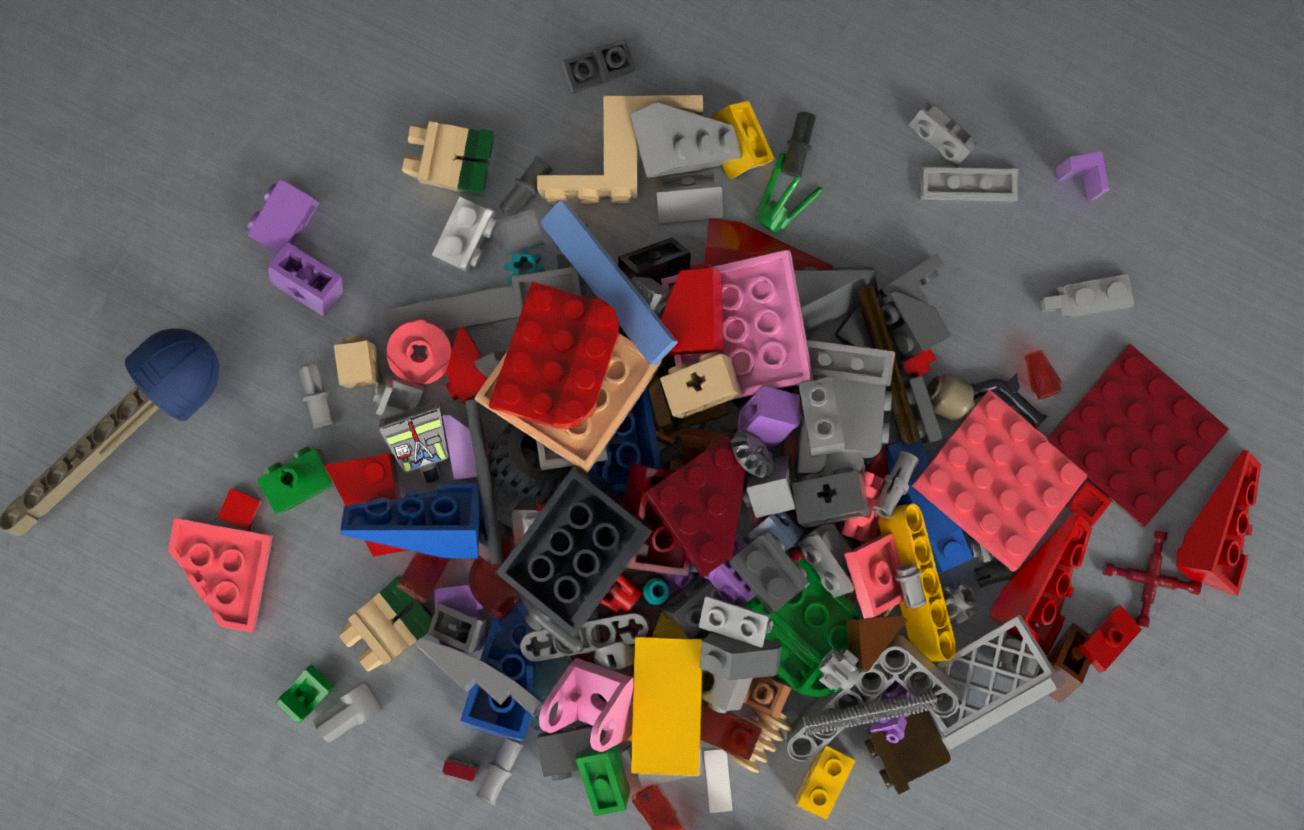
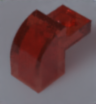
M512 540L502 544L504 562L517 545ZM478 555L469 573L471 593L490 615L502 621L522 599L515 588L496 574L503 563L491 565V560L488 561Z

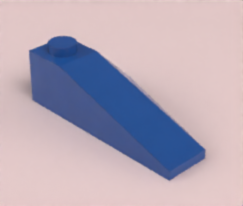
M919 439V441L908 445H903L901 440L886 446L888 475H890L901 451L911 453L919 459V464L916 466L908 482L909 489L905 495L901 496L897 506L916 504L920 508L937 573L944 572L973 559L961 527L912 487V484L930 463L921 440Z
M443 483L436 485V490L418 494L417 490L406 492V497L390 501L382 497L346 505L343 510L340 528L341 535L442 558H478L480 541L478 483Z
M501 595L480 661L514 680L534 696L533 661L528 660L521 651L523 637L533 630L525 621V617L529 612L523 601ZM533 641L528 644L529 649L533 648ZM476 683L469 691L460 722L463 726L492 735L524 741L532 715L510 695L500 705Z

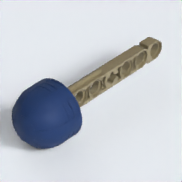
M178 328L159 331L142 342L124 361L129 375L137 386L25 490L22 497L18 496L6 507L0 516L1 529L17 537L25 534L38 522V517L48 513L159 408L175 419L181 421L188 420L211 397L218 382L219 362L211 345L200 335ZM136 406L133 414L129 417L131 410ZM112 428L110 435L107 437V439H105L107 433ZM66 471L63 479L59 482L61 476ZM42 494L40 500L36 504L38 497ZM19 515L17 522L13 525L15 519Z

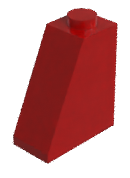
M692 264L691 270H680L660 319L678 341L665 356L707 354L711 352L724 353L722 273L711 268V264Z

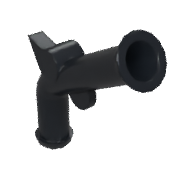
M1017 373L1008 382L994 378L970 384L974 389V398L984 395L988 390L999 392L1003 396L1002 400L1010 407L1014 406L1032 422L1035 429L1048 417L1041 414L1017 392L1020 388Z

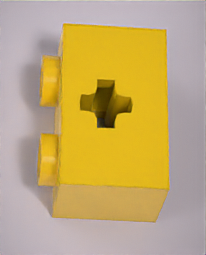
M828 743L815 755L794 798L796 805L827 820L856 761L851 754Z

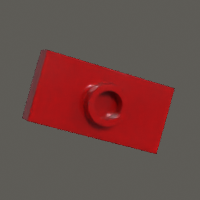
M1119 605L1114 607L1081 643L1078 649L1095 669L1101 673L1107 670L1142 631V628Z

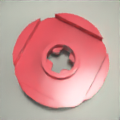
M419 317L414 320L405 321L392 332L387 345L389 367L398 378L405 382L432 383L441 378L447 371L452 352L451 340L447 332L440 325L426 318ZM413 345H425L427 347L425 351L427 357L425 359L421 356L414 358L411 355L414 352Z

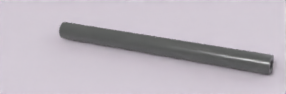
M469 400L465 404L491 565L504 563L479 402Z

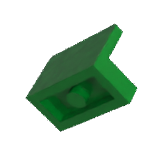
M615 745L604 752L594 749L577 752L576 762L594 816L626 810L630 786L617 746Z

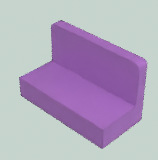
M1102 151L1070 156L1056 167L1058 180L1084 177L1088 201L1096 200L1109 191Z

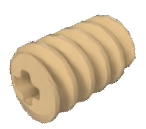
M755 708L754 711L759 720L756 721L748 718L746 721L751 730L747 731L741 728L738 730L743 739L742 742L734 739L730 740L735 751L723 750L745 769L758 773L761 769L756 760L766 763L769 759L764 750L775 752L777 749L772 739L782 742L785 738L780 729L787 731L793 729L788 720L789 717L782 711L779 718H775Z

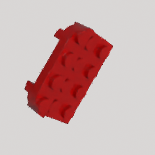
M532 281L496 382L489 408L559 430H567V428L577 426L591 418L597 408V401L616 344L618 345L619 323L615 309L598 297H595L593 300Z

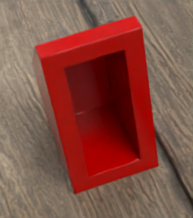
M464 326L457 330L446 371L449 382L445 386L454 401L460 398L461 402L465 404L466 401L475 399V396L488 378L476 368L475 361L483 357Z

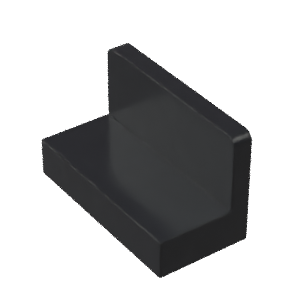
M671 237L618 256V267L630 279L633 277L652 278L662 285L661 279L679 275L680 270H690L691 252Z

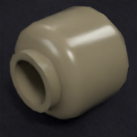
M950 373L944 374L941 377L936 376L927 387L934 413L948 421H958L963 416L966 417L975 407L976 401L973 399V387Z

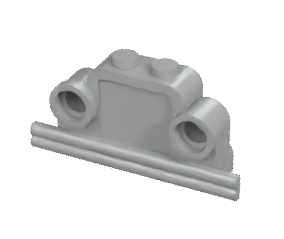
M811 333L810 340L830 343V334ZM813 376V380H819V379H825V378H827V377ZM832 378L844 438V451L811 457L803 415L798 466L799 482H801L800 478L802 476L810 474H820V477L833 475L834 470L844 467H852L853 471L858 470L860 473L862 470L865 471L863 458L875 457L881 450V444L888 443L890 424L883 423L884 411H891L892 391H885V385Z

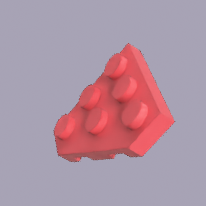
M174 518L168 551L188 576L187 579L199 597L205 601L218 625L230 629L255 632L273 535Z

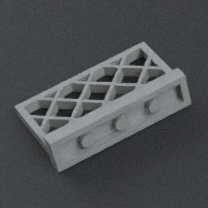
M1021 615L956 652L951 660L941 661L936 664L940 670L946 667L945 674L954 683L965 686L962 702L958 701V708H961L958 722L950 726L945 717H938L931 711L930 713L945 737L941 740L949 751L1064 685L1066 681L1060 671L1055 672ZM1014 626L1017 627L1023 637L1021 649L1004 644L1006 631ZM999 635L998 642L992 641L993 638ZM984 644L997 648L994 664L977 660L981 645ZM1002 650L1019 655L1016 671L999 666ZM972 651L971 658L964 656ZM1025 657L1036 659L1044 672L1036 677L1022 673ZM958 660L970 664L967 680L951 676L954 661ZM976 666L992 670L989 687L972 682ZM922 672L914 679H921L925 677L926 673ZM998 673L1015 677L1012 691L1004 692L995 689ZM1020 679L1027 681L1019 686ZM971 688L987 693L984 707L979 708L968 704ZM946 693L937 695V700H946ZM993 695L999 696L998 699L992 702ZM966 710L973 712L965 717Z

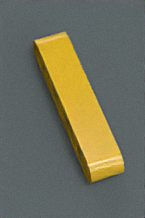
M916 504L896 506L890 519L879 516L878 521L881 535L893 533L902 565L915 563L916 567L921 570L922 573L919 578L927 600L925 605L912 609L911 607H905V600L899 603L902 615L907 619L905 626L909 642L931 662L949 661L956 653V643L922 512Z

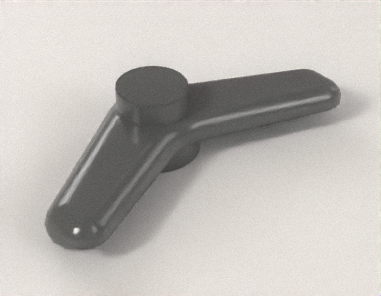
M518 592L529 612L525 617V621L531 628L536 631L544 628L571 651L577 653L583 651V644L576 636L573 637Z

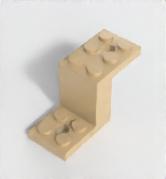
M703 95L603 96L604 175H537V189L541 199H547L549 204H557L560 199L564 201L566 199H579V203L596 204L599 203V198H612V203L615 204L631 203V198H638V142L630 113L658 102L702 116Z

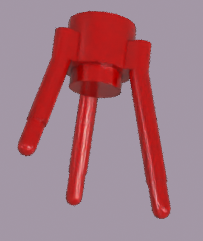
M621 574L617 579L618 582L608 593L613 599L610 600L604 597L600 604L607 606L614 613L619 608L627 613L643 593V591Z

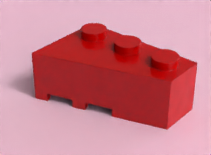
M388 453L324 465L345 506L382 497L389 501L402 498L394 454ZM364 540L373 557L407 551L406 549Z

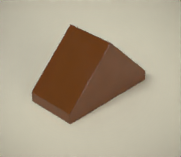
M904 616L846 620L849 651L859 659L855 666L860 672H868L906 623L907 619Z

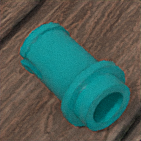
M659 578L648 580L638 587L643 591L638 601L644 600L642 603L644 605L662 604L669 595L668 585Z

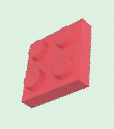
M893 533L881 535L844 554L857 594V601L864 618L875 617L904 601L900 582L895 580L896 569L902 563Z

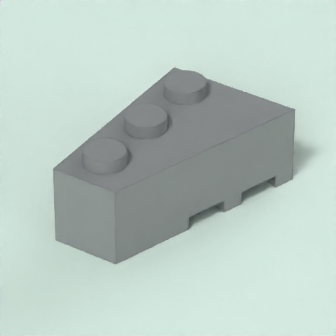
M658 102L630 113L647 178L714 168L742 158L733 125Z

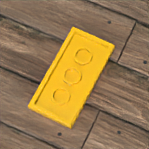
M635 637L631 773L700 775L702 668L699 667L703 639Z

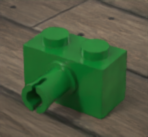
M307 446L291 455L293 461L283 466L278 462L263 470L265 476L257 481L275 515L283 514L335 486L324 467L328 462L321 449L311 450Z

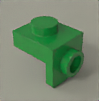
M311 664L289 689L276 700V703L295 722L301 723L316 709L335 686Z

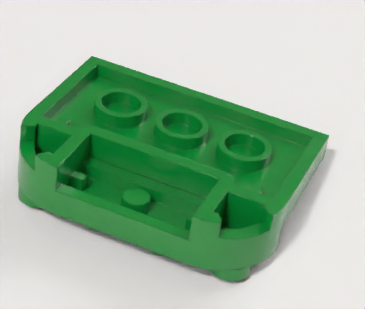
M789 548L787 551H785V553L787 554L792 549ZM802 559L797 563L805 570L807 574L806 579L810 585L797 593L775 613L770 614L756 595L741 607L769 615V619L773 620L772 629L769 634L766 633L765 639L782 645L779 669L776 675L799 694L810 697H822L837 693L842 688L830 690L819 681L824 674L818 669L821 660L832 649H835L838 653L841 649L844 651L846 649L849 650L846 620L867 618H864L863 614L843 595L834 598L823 587L818 573Z

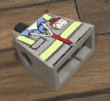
M439 400L380 419L379 424L382 436L403 471L410 472L419 469L424 483H431L442 478L443 475L438 462L446 460L449 455Z

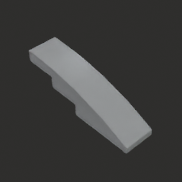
M421 638L415 643L428 658L466 692L477 683L500 705L510 695L533 717L541 710L542 703L514 680L486 663L453 648Z

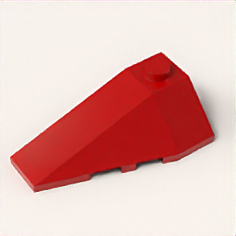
M712 218L708 220L703 263L711 264V267L789 250L794 270H803L804 267H815V270H833V265L742 222Z
M1241 451L1185 534L1182 545L1176 553L1175 566L1188 578L1234 596L1239 594L1247 568L1248 555L1243 554L1245 535L1251 536L1253 526L1249 524L1248 511L1249 507L1254 506L1256 503L1261 464L1249 451Z
M1074 512L1004 586L999 597L994 601L989 614L999 627L1021 615L1045 655L1049 654L1062 629L1065 616L1060 615L1065 597L1071 598L1074 587H1071V577L1074 569L1081 567L1092 532V528L1080 513ZM1016 626L1006 631L1020 641L1023 640Z

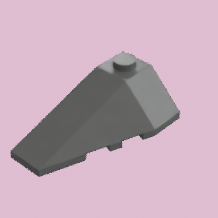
M804 267L803 270H794L805 334L860 306L857 298V291L859 289L873 286L877 297H879L874 267H835L833 270H815V267Z

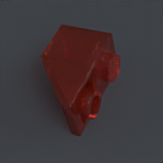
M702 700L701 740L750 760L762 728L730 711H727L725 714L716 712L707 706L708 702Z

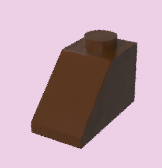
M1075 623L1068 627L1047 656L1055 672L1060 671L1066 681L1060 688L1048 694L1059 703L1083 684L1091 664L1078 649L1090 634ZM1041 667L1037 676L1044 672Z

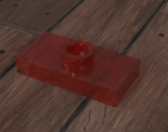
M415 552L396 587L424 604L430 597L451 558Z

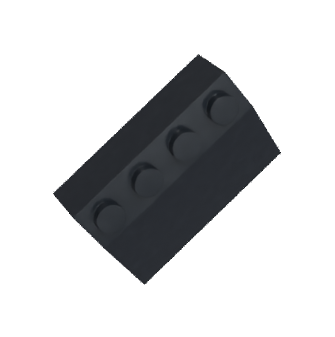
M576 466L567 474L496 574L574 637L654 530L608 482L590 469L586 473Z

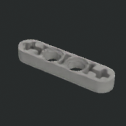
M638 611L588 619L576 634L583 644V651L579 653L564 647L554 636L553 644L557 651H551V644L543 646L540 653H536L534 648L529 649L528 644L533 641V637H537L538 642H545L550 640V635L544 628L540 631L531 630L522 639L521 651L528 660L543 661L596 651L598 648L617 642L626 645L635 644V637H646L649 630V622L647 617ZM630 619H635L636 624H642L643 628L639 629L638 635H633L631 630L620 633L622 639H616L617 629L613 621H619L618 628L628 626ZM598 624L607 626L611 632L610 638L605 642L596 641L592 635L594 626Z

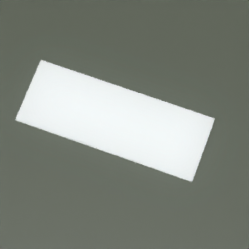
M723 749L704 751L710 813L733 811L727 753Z

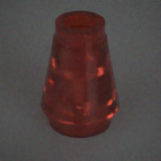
M1037 350L1024 356L1031 393L1036 395L1038 401L1062 392L1060 386L1062 380L1046 355H1044L1043 350Z

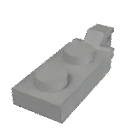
M1129 274L1066 284L1056 288L1057 296L1040 299L1042 312L1060 309L1061 317L1068 316V318L1135 306Z

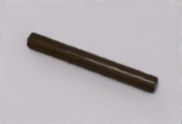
M869 286L859 289L857 291V298L873 349L893 351L875 288ZM894 357L890 386H886L885 390L892 391L891 410L901 443L908 445L919 441L920 437L896 357Z

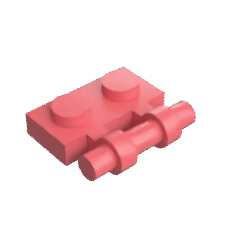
M862 470L861 474L864 476L870 515L844 520L845 523L841 534L862 543H867L877 538L880 532L879 515L873 511L872 506L875 504L885 484L883 482L884 478L874 476L875 474Z

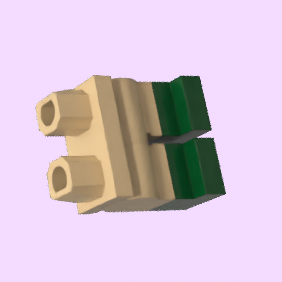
M432 121L428 122V126L410 125L408 143L424 146L422 158L405 154L402 172L418 178L421 184L483 197L489 170L488 165H490L495 139L494 131L474 130Z
M401 575L397 576L375 597L349 617V623L338 634L348 648L361 638L368 644L370 648L357 658L367 672L380 666L382 663L385 666L420 638L428 634L433 615L422 601L417 603L397 621L394 620L396 616L419 599Z

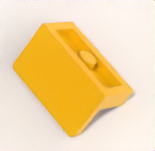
M749 101L728 105L709 117L710 119L733 125L742 158L722 165L728 179L735 178L751 168L763 166L775 160Z

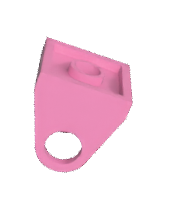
M576 658L568 666L545 700L539 716L540 728L548 733H553L577 720L593 726L590 737L591 747L599 752H604L627 740L632 735L633 677ZM598 694L602 695L605 698L606 702H604ZM558 701V710L556 716L553 719V721L549 723L550 710L552 706ZM601 730H606L607 734L600 742Z

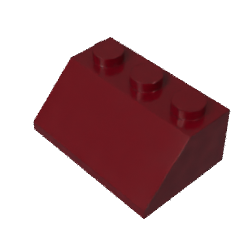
M631 462L624 500L654 531L636 553L627 568L688 576L691 561L643 495L676 470Z

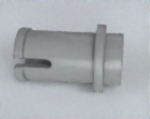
M915 563L899 566L896 569L895 580L900 582L905 607H911L912 609L925 605L927 600L919 578L922 573L921 570L916 567Z

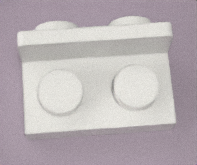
M459 197L432 255L466 272H469L471 266L476 268L484 252L480 247L485 237L491 238L498 221L494 219L495 212L492 209H486Z

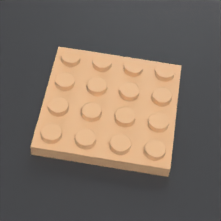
M619 333L618 345L616 344L594 414L583 423L569 427L567 430L551 428L489 408V403L506 354L477 393L475 400L588 473L662 365V360L657 365L649 364L634 343Z

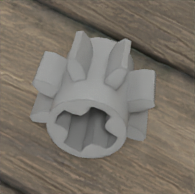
M952 581L943 587L942 592L950 621L955 619L958 624H961L977 612L974 608L977 604V597L971 587L965 584L958 587L956 581Z
M832 649L824 656L818 666V669L824 673L819 681L830 690H838L839 687L847 690L860 675V670L855 666L859 659L848 649L845 651L841 649L839 653Z

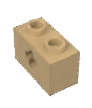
M362 336L346 337L342 339L343 344L334 345L339 385L347 388L376 385L377 383L382 384L377 345L367 341V339H362Z
M718 352L707 353L699 357V363L689 367L688 364L677 365L668 370L669 375L660 378L673 416L685 418L743 395L730 357L718 354ZM699 377L706 379V381L701 384L702 390L695 387V385L700 383Z

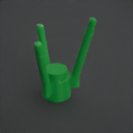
M784 152L780 153L762 200L755 210L759 213L755 221L775 234L780 228L785 231L789 223L823 191L822 187H818L785 216L788 210L783 206L800 181V177L795 176L778 202L771 200L768 205L786 157Z

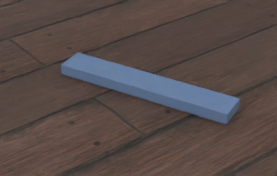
M560 199L539 223L595 295L615 309L620 327L649 364L657 365L678 341L567 201Z

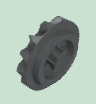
M740 430L732 436L733 453L745 470L760 478H768L774 473L773 470L776 466L772 460L773 455L767 450L766 445L760 442L759 437H754L749 431L743 432Z

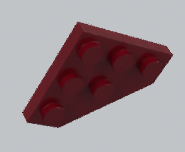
M728 437L713 445L643 494L702 578L733 556L745 469L737 461Z

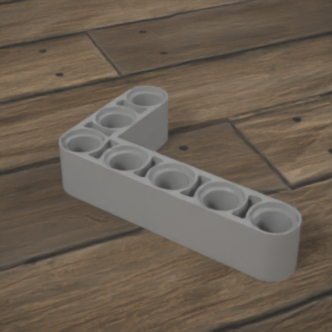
M897 634L868 672H860L859 677L847 690L841 689L837 693L820 697L791 724L793 729L787 732L788 754L796 761H809L844 729L841 727V729L837 728V730L833 729V731L829 730V732H826L824 729V733L820 730V733L816 731V734L812 732V735L808 733V736H806L803 716L806 720L807 715L811 719V714L815 718V714L819 717V713L823 716V712L827 716V711L831 715V710L835 714L836 709L839 713V709L843 712V708L847 712V707L851 711L852 706L855 710L856 705L860 709V704L862 708H864V704L868 707V703L871 704L896 680L910 694L913 695L915 693L916 697L918 692L921 696V692H924L925 695V692L928 691V694H930V690H932L933 694L935 690L936 696L941 693L949 694L950 696L946 700H937L938 708L936 707V710L932 708L931 711L938 717H949L957 711L959 705L955 684L905 637ZM891 650L903 652L899 657L895 658L887 655ZM869 672L879 674L877 678L872 680L863 677ZM915 672L926 673L925 677L921 679L911 677ZM846 694L855 696V699L852 701H843L840 698ZM798 738H806L807 740H809V742L806 744H798L795 742V740Z

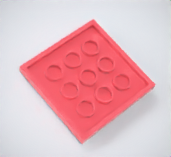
M988 390L912 484V487L1014 572L1019 569L1088 475L1047 441L1048 438L1035 429L995 393Z

